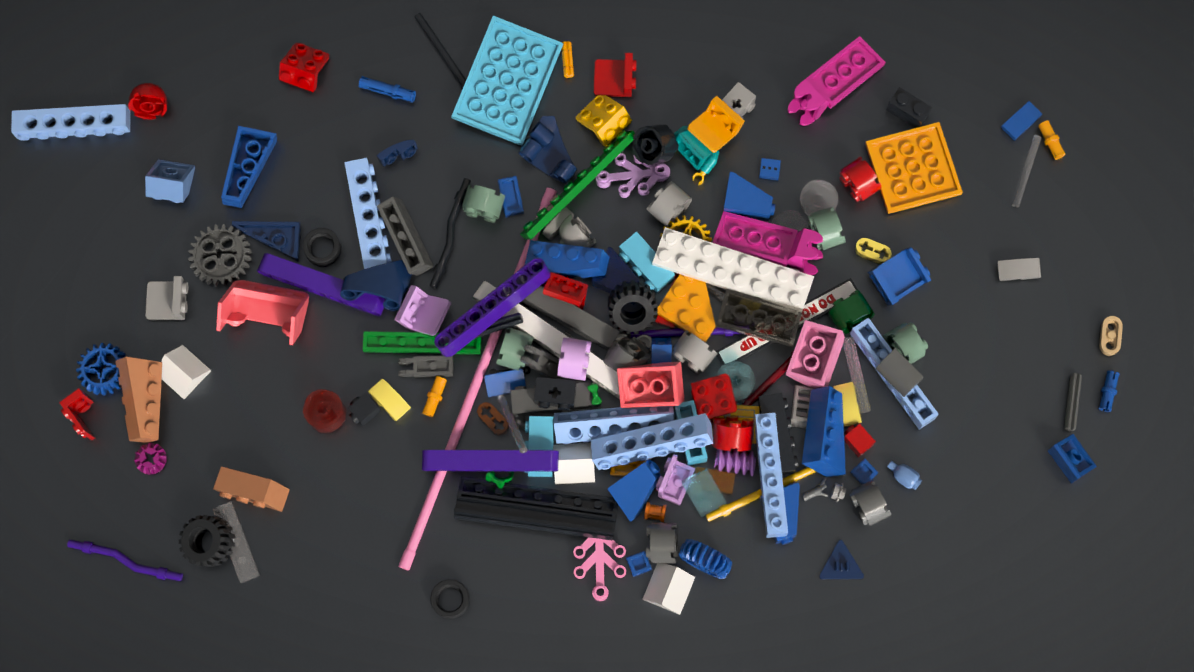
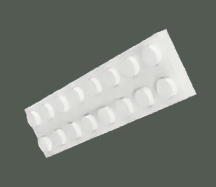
M666 227L652 262L654 266L802 314L814 278L812 275Z

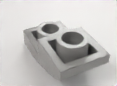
M1040 258L998 261L999 280L1041 278Z

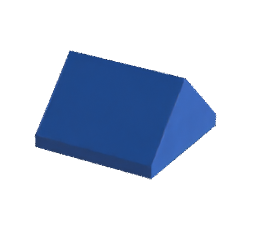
M1074 434L1056 443L1048 450L1071 484L1097 467Z

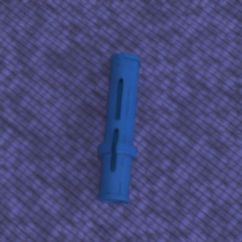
M361 76L359 80V88L391 96L392 99H403L413 103L416 97V91L405 89L398 84L391 85Z

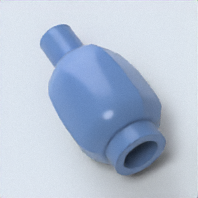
M891 461L887 466L893 471L895 479L908 489L913 488L916 490L922 482L919 473L908 465H897Z

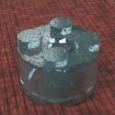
M738 361L729 362L720 367L716 376L721 374H728L730 376L736 405L742 404L753 393L755 387L753 371L749 365ZM732 380H736V382L738 383L736 387L732 383Z

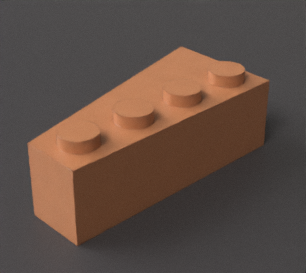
M132 357L116 360V368H119L120 377H118L119 385H122L123 391L122 403L126 409L125 420L129 441L149 443L158 440L162 362Z

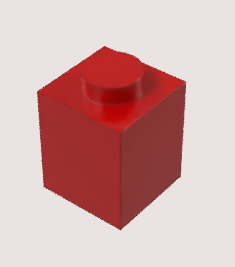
M858 424L856 427L852 425L844 432L846 434L844 442L858 458L876 442L861 424Z

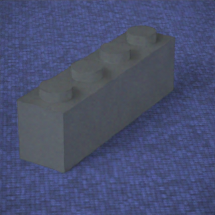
M391 197L379 204L377 207L408 273L419 276L433 268L434 265L403 200Z
M576 380L575 406L570 408V410H559L556 406H550L548 409L539 408L534 403L535 385L534 388L527 389L526 386L515 387V390H510L513 416L521 417L592 409L591 393L587 388L590 384L583 380ZM554 391V394H552L553 398H556L558 391Z

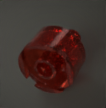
M319 389L309 394L306 398L303 414L306 421L315 430L321 433L332 432L338 429L346 420L345 405L336 393ZM323 408L327 409L326 414H323Z

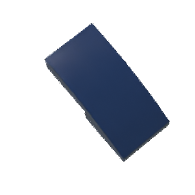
M413 139L406 140L383 150L377 155V158L382 166L385 167L387 164H392L398 155L402 160L412 157L418 147Z

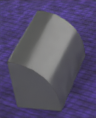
M896 348L876 367V370L903 397L923 379V376Z

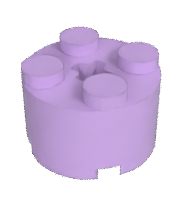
M563 338L557 376L586 380L587 369L584 368H588L590 357L586 353H590L591 341Z

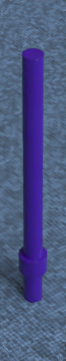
M730 324L724 325V327H715L711 335L733 336V334H748L749 329L748 326H733ZM657 329L642 332L640 330L638 331L639 334L631 332V338H637L641 335H647L651 338L682 336L685 331L682 329Z

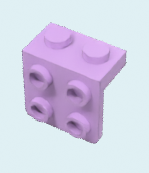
M411 285L394 320L408 330L435 336L448 312L451 302L447 299L427 295L417 286Z
M674 454L672 458L668 457L664 466L666 474L664 477L660 476L656 490L658 491L659 498L680 506L695 468L677 461L678 456Z

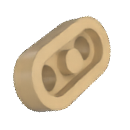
M1116 316L1107 317L1101 324L1099 348L1107 356L1115 355L1121 348L1123 324ZM1108 325H1112L1114 330H1110ZM1106 344H1111L1112 349H1108L1106 347Z

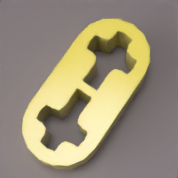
M861 238L855 246L857 255L878 264L885 262L892 255L889 247L868 238ZM863 244H867L868 249L865 252L861 251ZM885 251V255L888 257L884 256L883 259L879 258L880 254L878 253Z

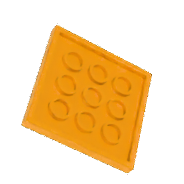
M940 122L865 142L873 170L877 176V183L880 182L882 186L880 192L887 214L962 195L963 192Z

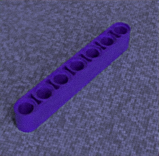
M264 253L257 269L258 273L376 316H381L384 309V298L381 296L364 293L356 300H345L340 296L342 279L268 253Z
M541 258L531 260L435 337L434 343L441 354L445 357H451L544 284L550 278V271Z
M422 450V471L557 472L559 471V451Z

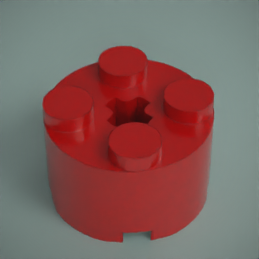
M861 156L840 169L841 177L839 179L845 187H850L852 191L850 194L855 202L864 201L882 189L881 183L876 184L874 180L877 178L875 172L866 160L862 161Z
M732 415L726 416V419L714 418L713 447L725 451H731V449H737V451L751 450L754 420H738V416Z

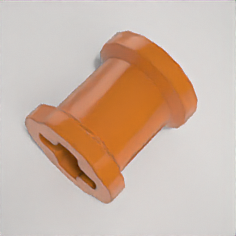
M647 502L644 519H657L664 523L667 505L658 506Z

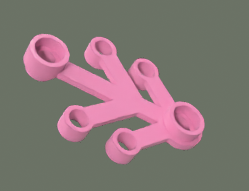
M588 537L581 546L574 548V556L577 559H582L586 551L594 543L596 551L581 566H577L574 569V576L577 579L584 578L586 572L596 563V586L593 588L592 594L595 600L604 601L609 594L607 587L604 586V563L614 571L617 578H623L626 575L625 567L618 565L604 551V543L614 551V555L617 558L624 557L626 549L624 546L618 545L614 540ZM618 548L623 549L622 555L616 554ZM582 549L583 554L581 556H577L576 550ZM618 568H622L624 570L623 575H618L616 573ZM578 569L584 571L582 576L576 575ZM598 589L604 590V594L602 596L597 595L596 592Z

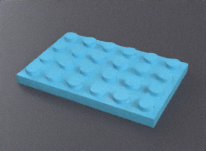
M493 16L451 118L523 146L563 43Z

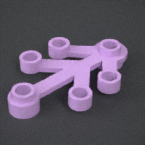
M620 153L615 158V164L624 167L629 172L609 174L607 171H601L596 176V184L600 188H607L612 181L630 180L626 185L623 184L619 187L620 197L627 198L643 178L650 177L646 183L642 182L638 185V193L645 196L649 194V190L657 181L663 182L667 180L670 176V168L663 163L653 165L641 163L634 155L635 163L642 164L648 168L647 170H642L626 160L625 154Z

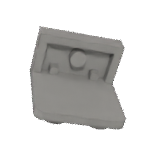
M174 276V281L149 282L147 284L146 318L148 320H185V313H187L188 309L186 294H188L189 290L188 282L182 276Z

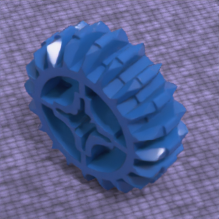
M100 343L99 348L96 344H93L92 351L86 348L88 354L86 356L80 354L83 361H77V364L81 366L76 369V372L80 373L77 379L82 381L81 386L86 387L88 392L93 391L95 395L101 392L103 396H106L107 390L111 394L114 393L113 388L120 390L119 368L109 363L107 355L119 360L125 357V352L120 351L118 346L113 348L111 343H108L107 346L104 343ZM89 373L98 375L100 383L92 382Z
M686 539L680 548L679 557L683 561L708 575L725 579L731 570L733 563L726 555L702 542Z

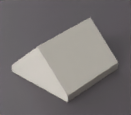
M183 345L165 354L161 361L162 380L183 399L211 372L205 364Z
M591 443L553 445V450L559 451V471L554 472L555 485L595 482Z
M657 563L643 600L680 615L695 577L678 567Z

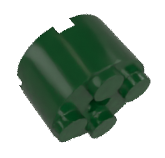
M859 290L851 293L845 300L843 298L836 300L833 303L834 307L828 311L837 329L842 330L844 334L850 333L852 328L867 318L871 320L875 315L864 295Z

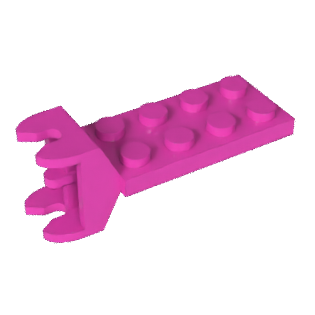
M859 36L796 87L794 99L790 102L787 109L788 113H796L798 110H803L804 115L801 116L799 124L806 126L813 123L827 107L831 109L880 70L886 62Z
M723 211L712 242L787 267L788 264L791 268L799 269L800 272L808 275L817 274L818 269L807 261L823 258V253L817 248L812 247V243L818 244L823 242V237L816 231L804 228L798 232L795 229Z

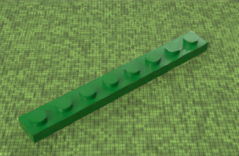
M624 130L616 136L617 140L613 144H608L603 149L604 153L600 157L596 156L590 161L591 165L587 169L581 170L576 175L577 179L574 182H569L563 188L564 191L560 195L554 196L550 200L551 204L547 208H542L536 214L537 218L534 221L526 223L523 226L524 230L520 233L524 240H531L609 165L634 140L635 132L633 130Z

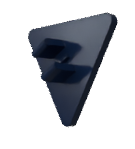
M839 540L819 577L820 579H863L864 574L844 542Z

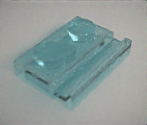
M708 468L682 481L683 487L701 517L718 509L719 506L727 504Z

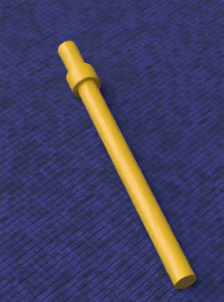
M806 467L782 479L783 487L816 471ZM761 489L729 504L724 503L720 505L718 509L705 515L707 521L710 522L720 516L725 517L731 514V511L759 499L762 495Z

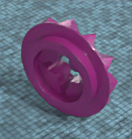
M145 444L135 452L134 461L137 469L144 474H156L166 464V452L158 444ZM146 453L150 454L151 456L155 454V456L153 457V462L155 464L150 463L149 461H145L147 460Z

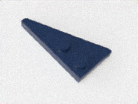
M232 221L234 229L240 230V232L295 260H299L300 222Z

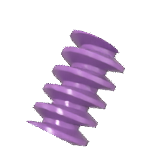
M717 449L714 468L718 465L721 472L725 466L727 473L734 468L735 474L742 469L743 475L750 470V475L753 477L756 457H754L753 451H750L748 456H746L745 451H741L739 455L737 449H734L732 453L730 451L722 452V450Z

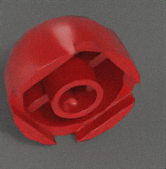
M142 83L131 91L128 107L139 118L156 119L155 115L161 114L163 116L167 111V96L158 85Z

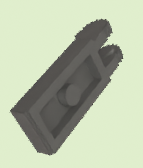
M525 345L524 350L534 354L532 360L529 357L521 356V362L529 365L530 368L547 378L561 379L560 376H557L559 365L557 358L534 346Z
M415 356L398 360L400 365H413V370L398 371V376L453 377V356Z

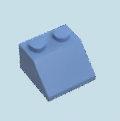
M158 159L145 176L146 197H152L155 200H170L174 203L184 202L190 192L195 165Z

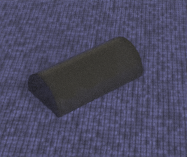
M726 289L716 327L793 347L803 309Z

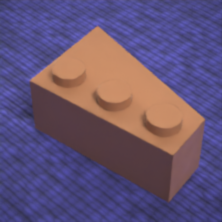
M225 467L220 468L213 488L220 492V497L230 500L231 497H234L236 501L247 504L251 502L254 506L260 508L267 507L280 512L283 511L290 490L271 479Z

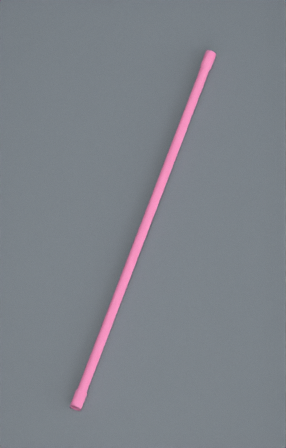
M546 188L539 211L551 204L550 200L556 196V190ZM540 232L537 233L531 240L537 241ZM530 240L526 241L514 274L525 265ZM502 330L490 333L445 450H456ZM436 471L408 545L399 562L398 567L410 570L416 555V549L447 471Z

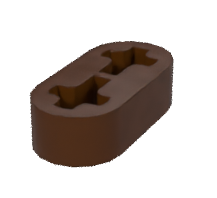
M488 402L478 406L477 414L483 423L495 435L501 436L506 434L508 422L501 413ZM483 408H485V409H489V408H490V414H491L493 417H492V418H489L488 415H486V414H485L484 416H482V414H483L482 409H483ZM496 420L498 423L503 422L504 429L495 430L496 425L493 421Z

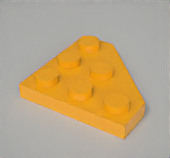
M680 274L658 306V315L683 331L687 330L689 334H694L706 343L716 327L706 283Z

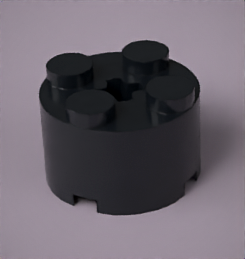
M666 124L641 127L633 136L635 141L634 145H632V150L636 159L648 165L668 162L679 148L674 133Z

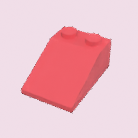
M662 362L617 368L621 408L679 406L685 401L681 362Z

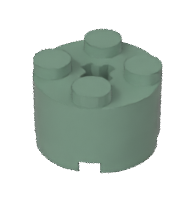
M468 185L462 209L466 212L465 215L477 218L478 215L484 217V220L487 222L495 223L496 219H499L505 195L500 193V196L495 195V190L474 185V188H472L471 185Z
M833 206L811 213L808 216L810 230L818 232L823 237V242L816 244L818 250H826L846 243L845 237L841 235L842 226Z
M912 322L908 324L902 323L882 336L892 351L896 348L911 364L924 357L925 350L928 349L927 342L920 338L917 328Z
M511 327L507 328L498 356L500 359H497L496 364L517 371L523 369L525 364L520 359L521 356L527 357V355H524L525 345L531 346L533 337L527 332Z

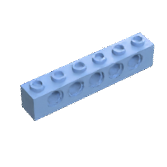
M126 104L12 111L11 132L17 139L24 141L30 138H67L73 135L76 137H85L90 134L104 136L107 133L123 135L125 132H130V110ZM113 118L111 123L105 124L108 119ZM89 120H94L92 124L87 125ZM75 121L73 125L68 126L69 122ZM52 122H56L54 126L49 127ZM33 123H37L34 128H30Z
M367 158L344 162L364 269L392 262L390 253L387 254L385 248L389 246L386 235L383 236L382 229L385 228L383 218L379 216V209L377 207L381 203L380 199L376 200L375 193H378L377 182H373L372 175H375L373 163L369 164ZM360 178H367L366 182L358 183ZM363 196H370L368 201H361ZM366 214H374L371 219H364ZM371 231H376L377 235L375 237H368ZM375 249L381 250L380 253H379V255H377V256H372V255H371V253H372L373 250H375Z
M869 318L852 328L850 332L851 337L876 370V367L892 352V349ZM878 372L919 430L936 419L939 415L918 385L903 397Z
M674 406L617 407L554 413L556 443L590 442L593 439L674 421Z
M706 413L593 439L591 440L592 461L598 470H606L610 467L627 465L636 461H645L653 457L684 452L697 447L702 448L713 444L712 425Z
M755 414L754 426L766 538L783 537L788 534L776 414Z

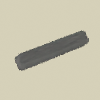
M1078 373L1070 375L1064 429L1067 431L1076 430L1082 375Z

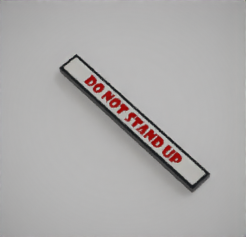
M849 278L805 302L802 314L788 311L718 349L716 356L723 368L727 369L802 328L805 320L813 322L828 314V311L834 307L833 303L839 298L845 300L858 289L853 280Z

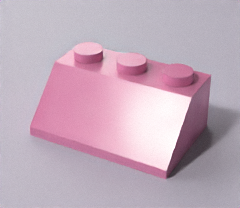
M805 320L786 375L807 387L814 389L827 387L845 339L843 331Z

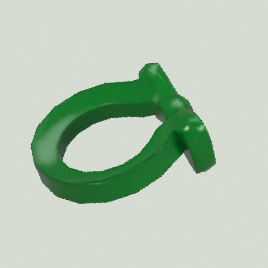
M594 382L587 388L593 396L591 404L600 406L602 400L597 393L598 384Z
M494 471L487 472L486 481L496 483L501 489L506 482L512 480L514 471H507L509 476L505 478H497Z

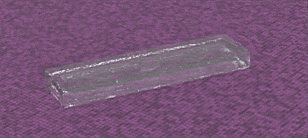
M228 502L214 508L215 517L226 520L228 522L227 526L233 528L231 534H235L233 539L235 547L231 548L233 553L230 557L239 582L244 583L260 576L233 502Z

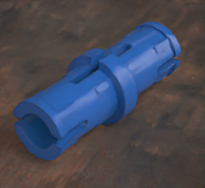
M1107 371L1104 387L1101 388L1102 398L1099 410L1103 411L1104 409L1105 412L1112 411L1114 396L1117 395L1116 386L1120 373L1115 372L1114 374V371Z

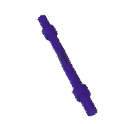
M69 539L67 547L82 550L83 553L91 554L93 552L112 556L134 572L153 575L157 579L162 580L167 578L182 581L183 579L182 573L168 571V568H154L137 564L117 549L94 545V542L90 541L80 542Z

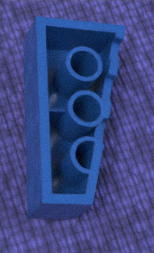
M238 126L221 196L224 205L238 208L243 207L277 143L276 133Z
M530 240L525 265L535 258H541L548 267L550 274L553 272L570 279L575 277L587 278L606 275L610 257L603 249Z
M831 386L811 390L802 457L803 465L825 477L846 474L842 393Z

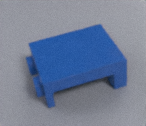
M912 247L902 250L867 272L887 306L895 304L903 296L924 283L931 281L928 268L922 265L919 260V253Z

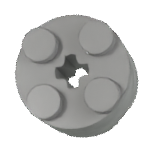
M671 181L665 189L661 188L655 194L656 200L651 202L646 210L663 225L670 227L668 223L670 221L675 223V218L686 211L692 199Z
M685 330L672 348L673 357L681 363L686 361L689 368L698 375L706 370L717 355V352L715 350L711 352L708 349L709 345L694 334H689L687 330Z

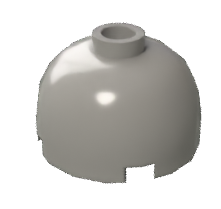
M570 214L559 227L560 243L591 248L596 244L595 237L591 240L588 235L592 232L579 217L574 219V214Z

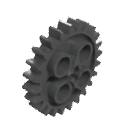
M216 224L214 230H211L208 226L207 233L201 230L202 237L195 236L197 243H191L194 250H188L189 254L192 255L188 260L193 263L190 267L192 270H195L194 274L196 276L200 275L199 279L201 281L206 279L208 285L213 281L216 287L219 282L223 286H226V281L232 284L234 277L240 280L238 274L245 275L246 273L243 268H250L246 261L252 260L248 255L252 253V250L247 248L250 246V243L245 241V235H241L240 230L234 232L233 226H230L227 230L225 224L222 225L221 229ZM227 242H233L231 247L224 248ZM208 245H214L212 250L205 251ZM229 260H235L232 266H227ZM210 263H216L213 269H208Z

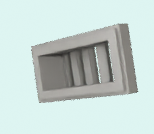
M795 385L790 416L792 427L806 429L811 390L814 388ZM798 394L809 395V398L798 396ZM797 402L808 403V405L799 404V403H797ZM796 410L807 411V413H805V412H799V411H796Z

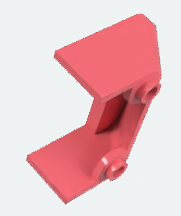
M237 280L232 283L218 302L216 331H221L226 323L231 326H239L245 320L282 326V332L290 337L289 345H293L302 332L309 294L294 289Z

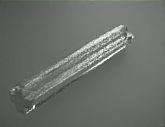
M847 337L844 338L843 346L851 380L855 386L860 413H867L871 408L854 338Z

